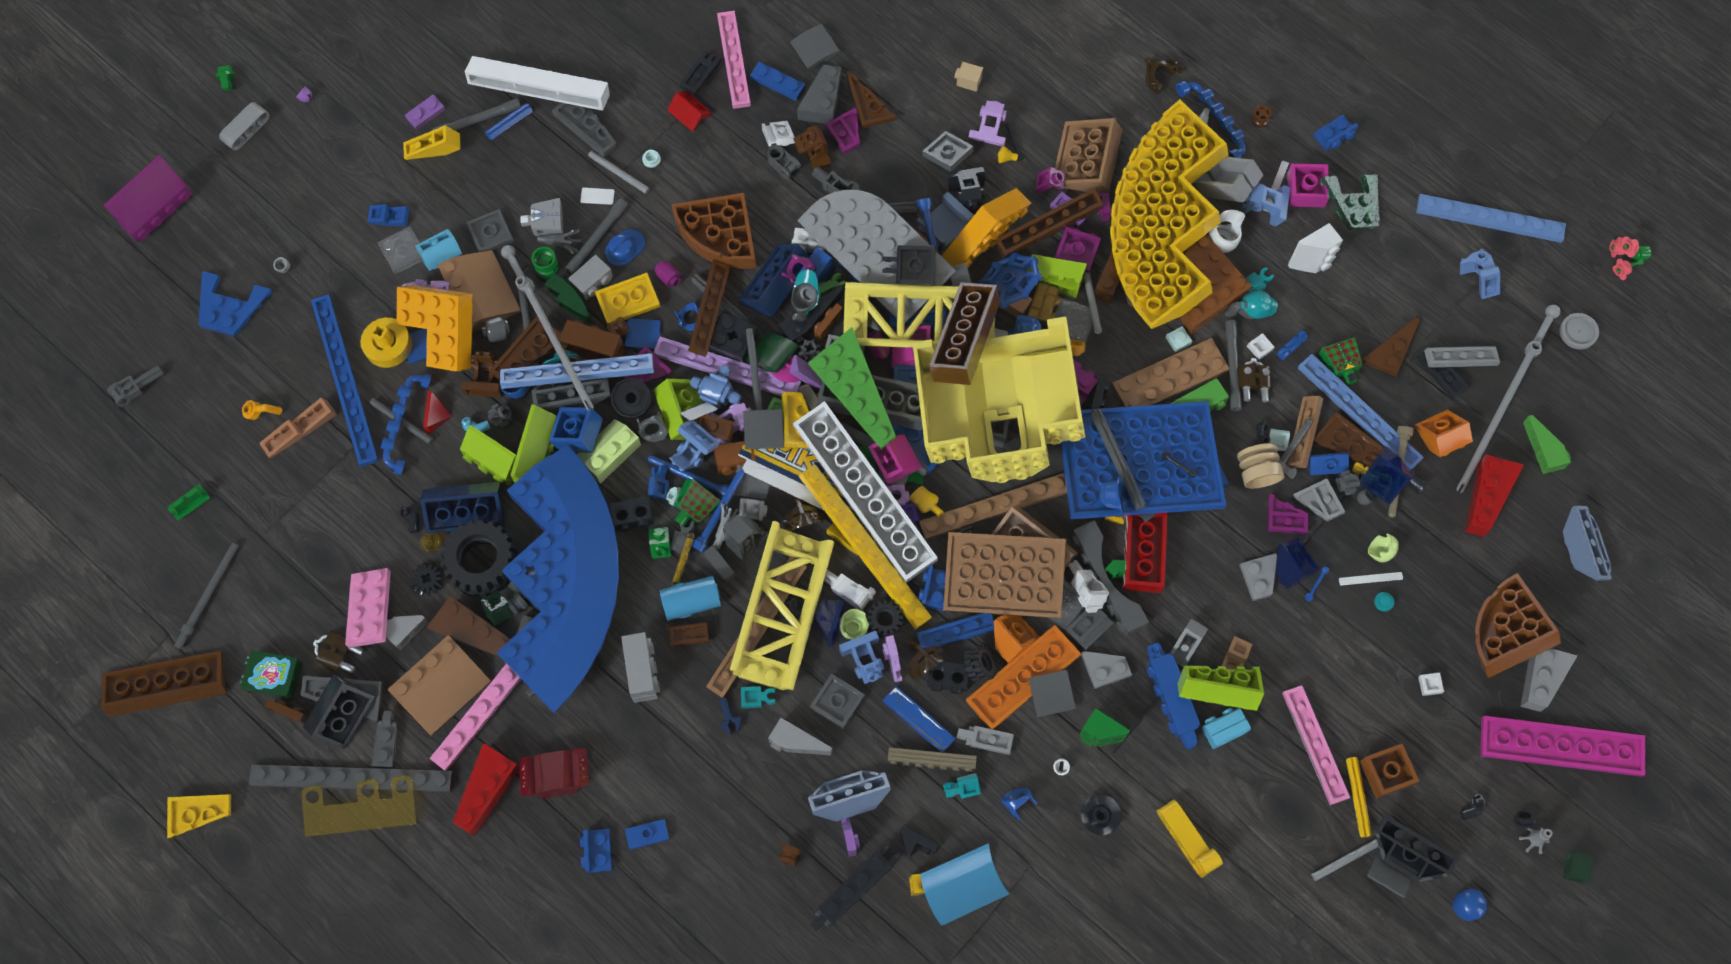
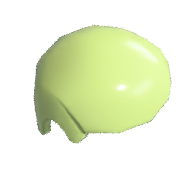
M1388 533L1386 534L1387 537L1378 535L1368 548V554L1378 562L1390 561L1399 550L1398 540Z
M859 609L848 610L839 621L842 635L849 640L866 635L869 628L866 614Z

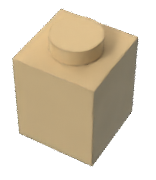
M962 62L961 68H957L955 73L957 86L977 92L982 79L983 67Z

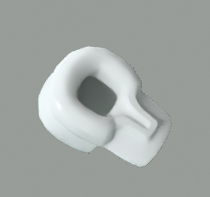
M1226 210L1220 214V222L1228 221L1231 223L1227 225L1219 224L1208 234L1223 253L1234 250L1240 242L1242 235L1241 225L1245 218V214L1241 211Z

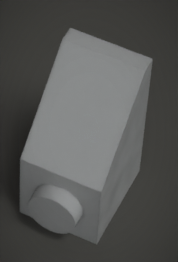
M422 615L393 617L387 620L386 638L401 651L429 622Z
M1193 619L1189 621L1170 652V655L1174 656L1176 663L1183 668L1208 628Z

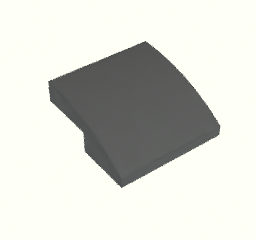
M822 24L805 31L790 41L809 70H812L823 60L828 62L841 52Z

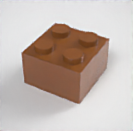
M1403 744L1366 756L1360 761L1376 799L1408 788L1419 782Z

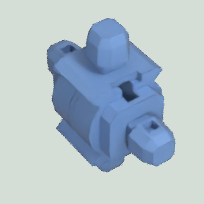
M725 365L719 368L718 374L711 372L710 376H705L703 379L693 377L690 385L698 390L703 403L709 402L718 409H721L722 405L726 406L728 402L732 404L740 403L742 398L733 391L732 384L728 379L730 368Z

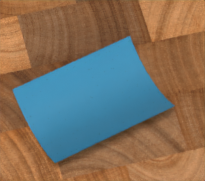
M989 843L921 874L925 896L941 926L1009 895L995 870Z

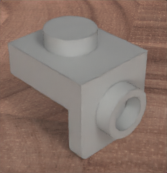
M740 498L739 514L746 513L747 518L762 521V518L767 515V505H764L763 500Z

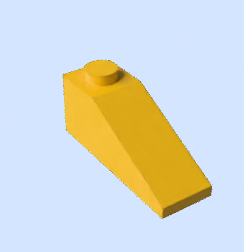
M444 125L403 143L404 159L443 156L460 150V133Z

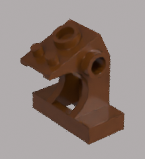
M809 127L805 132L793 138L798 153H807L813 170L816 167L824 169L831 166L828 156V145L819 127Z
M476 352V355H472L471 370H474V377L471 382L462 381L461 390L464 395L502 398L503 391L498 383H494L495 377L489 371L498 361L497 357L491 356V352ZM481 372H489L488 381H480Z

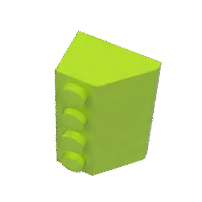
M531 405L512 468L511 477L514 483L537 463L549 457L551 451L554 452L555 446L549 439L557 416L536 405Z

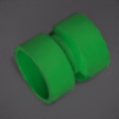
M549 247L537 248L531 257L537 275L542 279H549L553 273L557 275L559 264L554 251Z

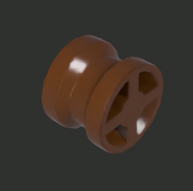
M1263 104L1258 105L1254 109L1251 119L1252 123L1257 127L1268 125L1272 116L1271 108Z
M618 317L615 322L607 324L609 331H614L620 336L630 332L627 323L622 317Z
M782 844V854L778 856L777 861L797 867V857L801 854L802 850Z

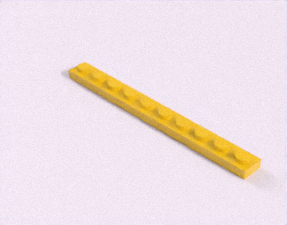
M814 465L802 472L799 478L895 604L899 606V609L902 610V613L916 630L929 621L932 616L818 467Z

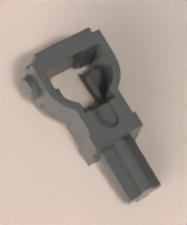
M816 167L812 173V176L823 183V189L826 192L840 191L837 189L839 186L851 190H860V186L852 180L850 182L842 179L834 171L828 174L820 167Z

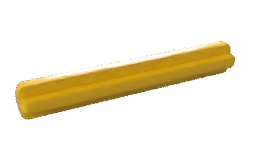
M1350 757L1346 760L1359 834L1363 838L1370 837L1372 832L1357 757Z

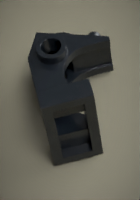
M984 168L947 172L949 191L960 190V192H957L959 203L962 202V205L970 212L977 213L981 208L982 199H985L984 189L980 188V186H985Z

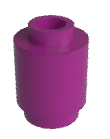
M663 260L656 265L654 269L656 276L668 287H675L681 282V273L672 264Z
M877 331L867 335V338L884 339ZM867 346L874 359L883 360L889 355V347Z

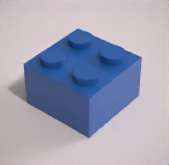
M560 407L549 441L558 450L569 445L574 452L592 453L603 418L592 408H590L591 411H588L586 408Z

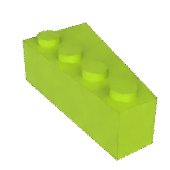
M1184 666L1177 683L1179 697L1257 711L1264 695L1260 667H1253L1252 670H1247L1244 666H1236V669H1226L1225 666H1218L1216 669H1211L1209 666Z

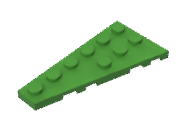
M851 327L809 361L808 365L882 450L896 438V435L854 330Z

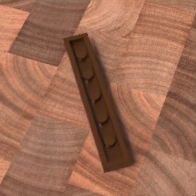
M715 259L711 263L688 348L689 352L704 357L708 353L731 266Z

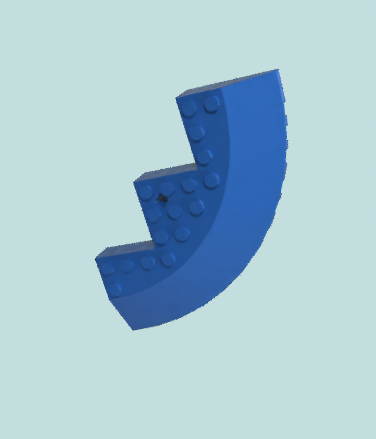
M569 445L537 463L507 490L510 497L538 524L544 533L502 571L540 613L497 652L500 658L554 714L573 695L572 693L584 680V676L592 667L597 654L602 649L605 636L611 625L619 583V552L615 528L608 505L590 471Z

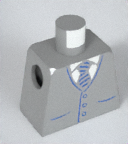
M560 198L532 204L531 215H521V226H531L535 236L564 234L563 208Z

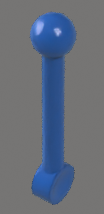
M1322 567V573L1313 588L1305 595L1306 601L1313 599L1315 590L1324 575L1329 572L1328 567Z

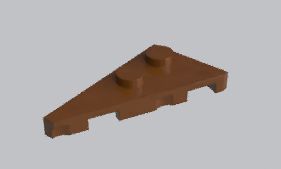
M846 71V77L862 129L896 121L895 114H891L885 108V104L878 100L870 89L864 87L854 74Z
M1414 318L1365 356L1362 363L1396 377L1420 319Z

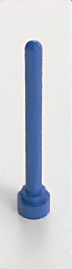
M931 198L917 200V208L923 214L929 245L937 248L929 211L931 210L930 206H932Z
M650 455L648 457L650 463L657 466H667V470L686 479H694L701 486L715 491L721 499L729 487L727 484L718 485L687 470L680 471L678 466L656 456Z
M739 469L702 535L697 540L694 539L692 543L693 548L702 553L708 548L707 540L721 517L722 509L720 505L723 503L724 509L727 507L745 475L743 469Z

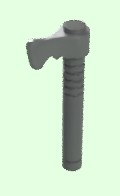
M1307 418L1285 453L1277 461V463L1282 465L1283 472L1291 479L1295 477L1297 469H1290L1286 463L1313 423Z

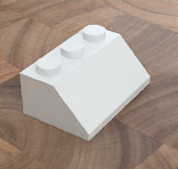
M1329 223L1298 242L1288 266L1291 269L1317 273L1320 270L1326 271L1332 266L1331 262L1336 258L1335 255L1340 250L1343 240Z

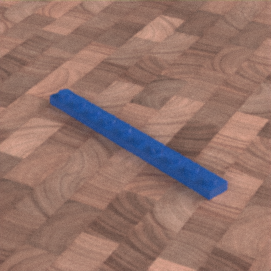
M328 294L312 299L311 303L360 467L379 462L331 297Z

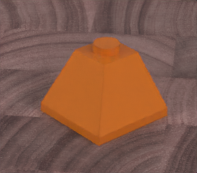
M1004 614L994 620L995 649L1008 663L1040 638L1021 615Z

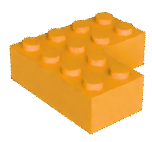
M417 285L397 287V324L427 329V367L457 372L471 369L473 294Z

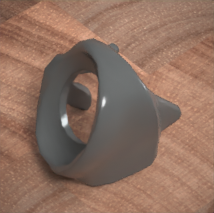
M657 411V415L645 419L641 424L639 419H637L638 434L644 440L657 442L665 439L668 435V428L663 421V415L659 411ZM651 423L659 425V430L656 433H645L647 425Z

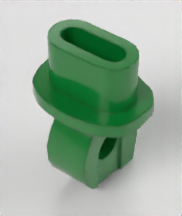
M232 66L218 67L216 78L221 80L222 90L224 92L232 91L231 79L235 78Z

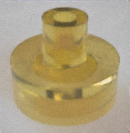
M427 532L422 535L420 539L422 550L435 552L440 547V537L436 533Z

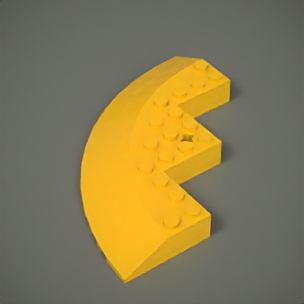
M1180 99L1162 114V118L1151 126L1150 131L1141 138L1138 147L1134 148L1126 168L1122 171L1121 180L1118 182L1111 212L1110 233L1112 253L1118 276L1126 295L1137 313L1151 329L1183 316L1213 293L1211 281L1182 252L1221 223L1219 211L1191 184L1228 156L1227 143Z

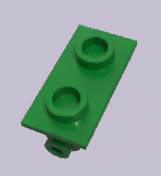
M198 484L175 502L169 504L167 509L180 521L208 501L210 497L203 487Z

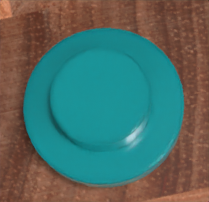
M1381 592L1375 597L1374 604L1378 610L1387 612L1393 608L1394 598L1387 592Z

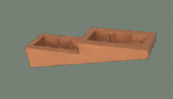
M320 398L293 421L288 419L259 444L267 456L273 458L338 414L327 400Z

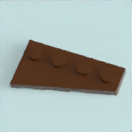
M538 316L534 318L489 370L490 374L500 380L501 369L529 367L555 349ZM552 327L557 338L559 339L561 336V332Z
M449 596L426 627L496 656H499L497 652L511 640L453 596Z

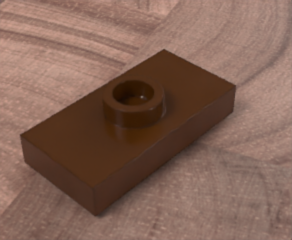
M708 622L668 627L671 647L710 642Z

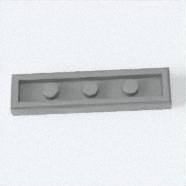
M1496 346L1426 348L1424 351L1428 367L1498 366L1500 363Z

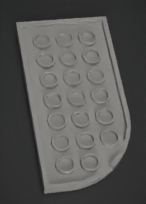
M841 190L828 194L816 201L797 220L860 283L896 284V274L882 273V269H896L897 262H885L883 257H897V245L930 246L884 200L860 190ZM937 252L935 286H942L956 270ZM915 261V264L913 263L912 267L915 268L916 271L918 270V268L921 267V264H919L918 261ZM876 297L897 318L898 298ZM905 298V324L929 299Z

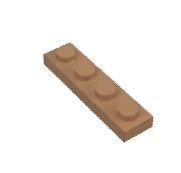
M1307 396L1302 399L1294 437L1306 418L1313 423L1287 462V466L1290 468H1307L1323 398L1320 396Z

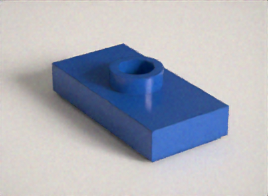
M1348 453L1310 455L1309 457L1310 475L1337 474L1349 470Z
M665 819L625 829L630 850L670 840Z

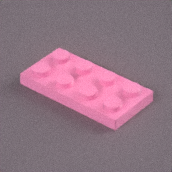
M388 568L351 574L345 642L347 647L351 648L386 642L391 571Z

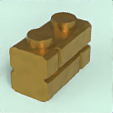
M1042 283L1037 285L1027 316L1036 318L1043 328H1048V319L1055 318L1054 306L1058 307L1061 296H1058L1059 289Z

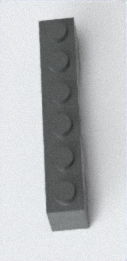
M1095 520L1074 529L1073 537H1071L1072 543L1076 548H1079L1082 562L1089 566L1095 578L1107 588L1109 592L1107 608L1109 613L1117 619L1116 625L1118 630L1127 637L1146 628L1149 621L1141 606L1123 596L1107 577L1102 562L1103 535Z

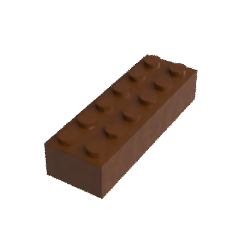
M960 282L929 365L933 382L971 385L1000 304L997 285Z

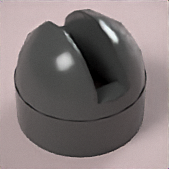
M1366 488L1358 493L1357 501L1359 504L1369 505L1374 502V496Z

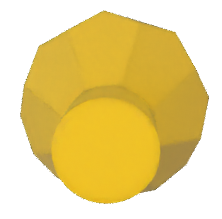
M1005 146L1000 148L998 152L999 163L1009 160L1017 161L1018 154L1012 153Z

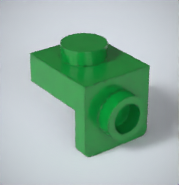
M668 527L649 529V544L653 559L671 556Z

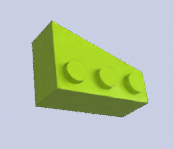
M1032 254V256L1038 259V268L1042 275L1041 281L1037 282L1036 285L1042 283L1058 288L1061 294L1077 298L1084 278L1086 263Z

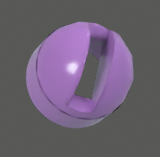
M305 86L296 98L302 102H309L312 99V92Z

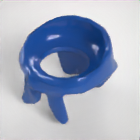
M696 301L684 306L679 314L677 311L674 312L680 327L688 331H693L695 323L687 324L684 321V315L690 310L696 311L698 314L700 306H698Z
M1028 788L1011 790L1002 795L1000 799L1011 815L1016 817L1018 821L1020 817L1016 809L1028 799L1035 805L1037 804L1031 794V790Z

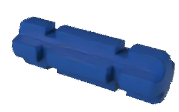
M1301 330L1278 351L1277 356L1281 360H1285L1301 343L1307 340L1308 334Z

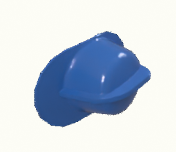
M633 229L625 230L614 236L609 241L605 250L607 260L616 266L627 264L644 249L645 238L642 233Z
M1018 315L1014 327L1009 329L1008 333L1014 335L1042 330V326L1034 317Z
M1119 475L1117 480L1104 482L1101 485L1100 498L1106 507L1121 510L1124 521L1122 502L1123 479Z

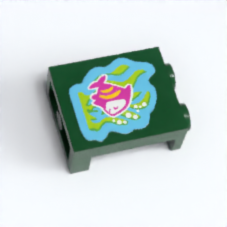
M251 650L250 656L248 655L245 661V674L240 679L241 689L246 693L256 692L293 700L303 662L295 657Z

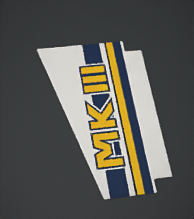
M745 443L742 446L738 456L746 459L742 468L745 473L824 510L799 478L802 472L816 465L847 507L853 510L811 450L794 447L754 449L756 461H752L751 449L745 450Z

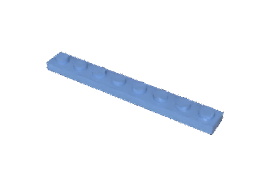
M1424 194L1419 195L1416 213L1560 243L1564 240L1566 223Z
M652 354L571 362L580 381L654 373ZM563 363L500 370V385L502 389L572 382Z
M1313 354L1306 358L1298 366V369L1379 445L1397 457L1400 442L1397 432ZM1407 442L1404 468L1410 472L1424 457Z

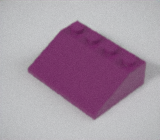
M159 155L106 202L104 207L121 228L139 243L153 229L160 226L164 219L173 214L183 202H186L192 195V192Z

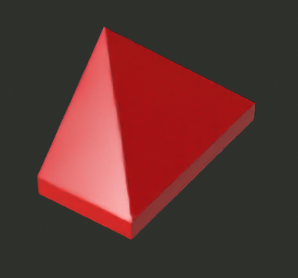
M428 391L423 427L427 433H432L452 416L434 393Z

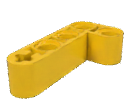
M1173 799L1157 810L1161 821L1201 878L1223 864L1219 854L1213 848H1208L1176 800Z

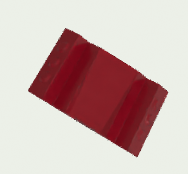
M586 748L556 751L519 759L521 796H537L546 799L576 794L578 789L589 785Z

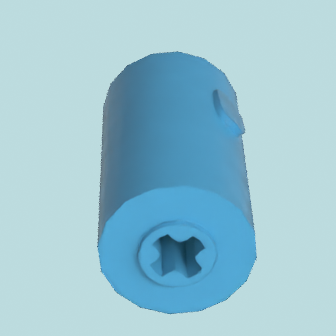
M713 576L684 584L678 583L669 588L659 590L667 621L689 617L692 614L721 606L718 586Z

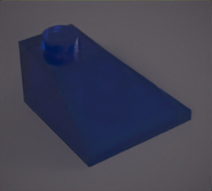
M1385 446L1359 479V482L1390 505L1413 476L1402 458Z
M1299 538L1278 546L1276 574L1281 584L1286 586L1287 589L1298 585L1321 570Z
M821 600L820 606L817 605L814 614L816 624L829 648L833 646L839 629L840 619L844 614L843 601Z

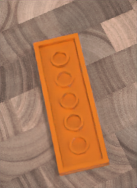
M1054 625L1001 669L994 679L988 680L970 695L966 702L989 729L994 730L1032 697L1028 678L1063 671L1079 658L1081 653Z

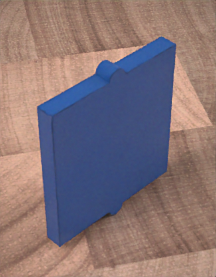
M629 318L627 325L630 332L626 334L625 348L643 349L646 346L649 350H655L659 337H661V320Z
M421 329L410 334L412 337V350L407 357L410 365L427 359V329Z

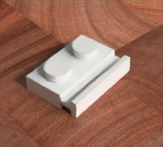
M788 121L772 122L768 126L762 124V131L768 146H771L773 143L780 146H788L795 143Z

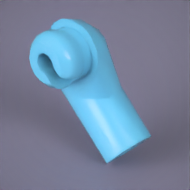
M465 417L461 422L465 431H467L470 425L481 432L491 429L487 420L477 424L471 421V418Z

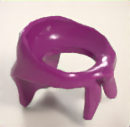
M793 254L787 268V274L781 273V275L790 278V281L795 284L794 266L797 263H801L804 265L805 270L810 269L814 271L815 265L811 259Z

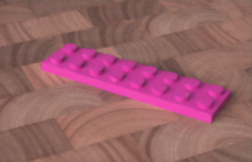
M1483 716L1481 717L1480 757L1643 777L1645 776V736Z

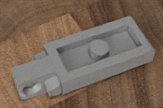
M969 726V730L958 729L957 738L965 740L966 745L1010 755L1014 734L979 726Z

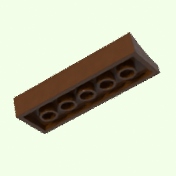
M220 650L102 673L101 708L108 717L227 694L224 654Z

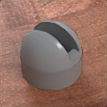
M279 257L274 261L273 266L276 271L286 273L290 269V263L287 259Z

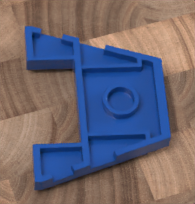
M203 271L199 326L236 337L251 319L250 316L255 310H259L263 305L262 302L266 297H270L272 291L269 288L254 285L248 302L216 294L215 291L221 278L219 275Z

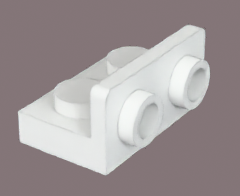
M795 228L792 245H799L805 252L813 253L818 247L829 255V251L806 229Z

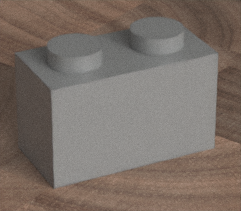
M594 255L568 279L571 287L587 300L589 297L596 295L595 291H598L603 285H607L613 275L611 269L597 255Z

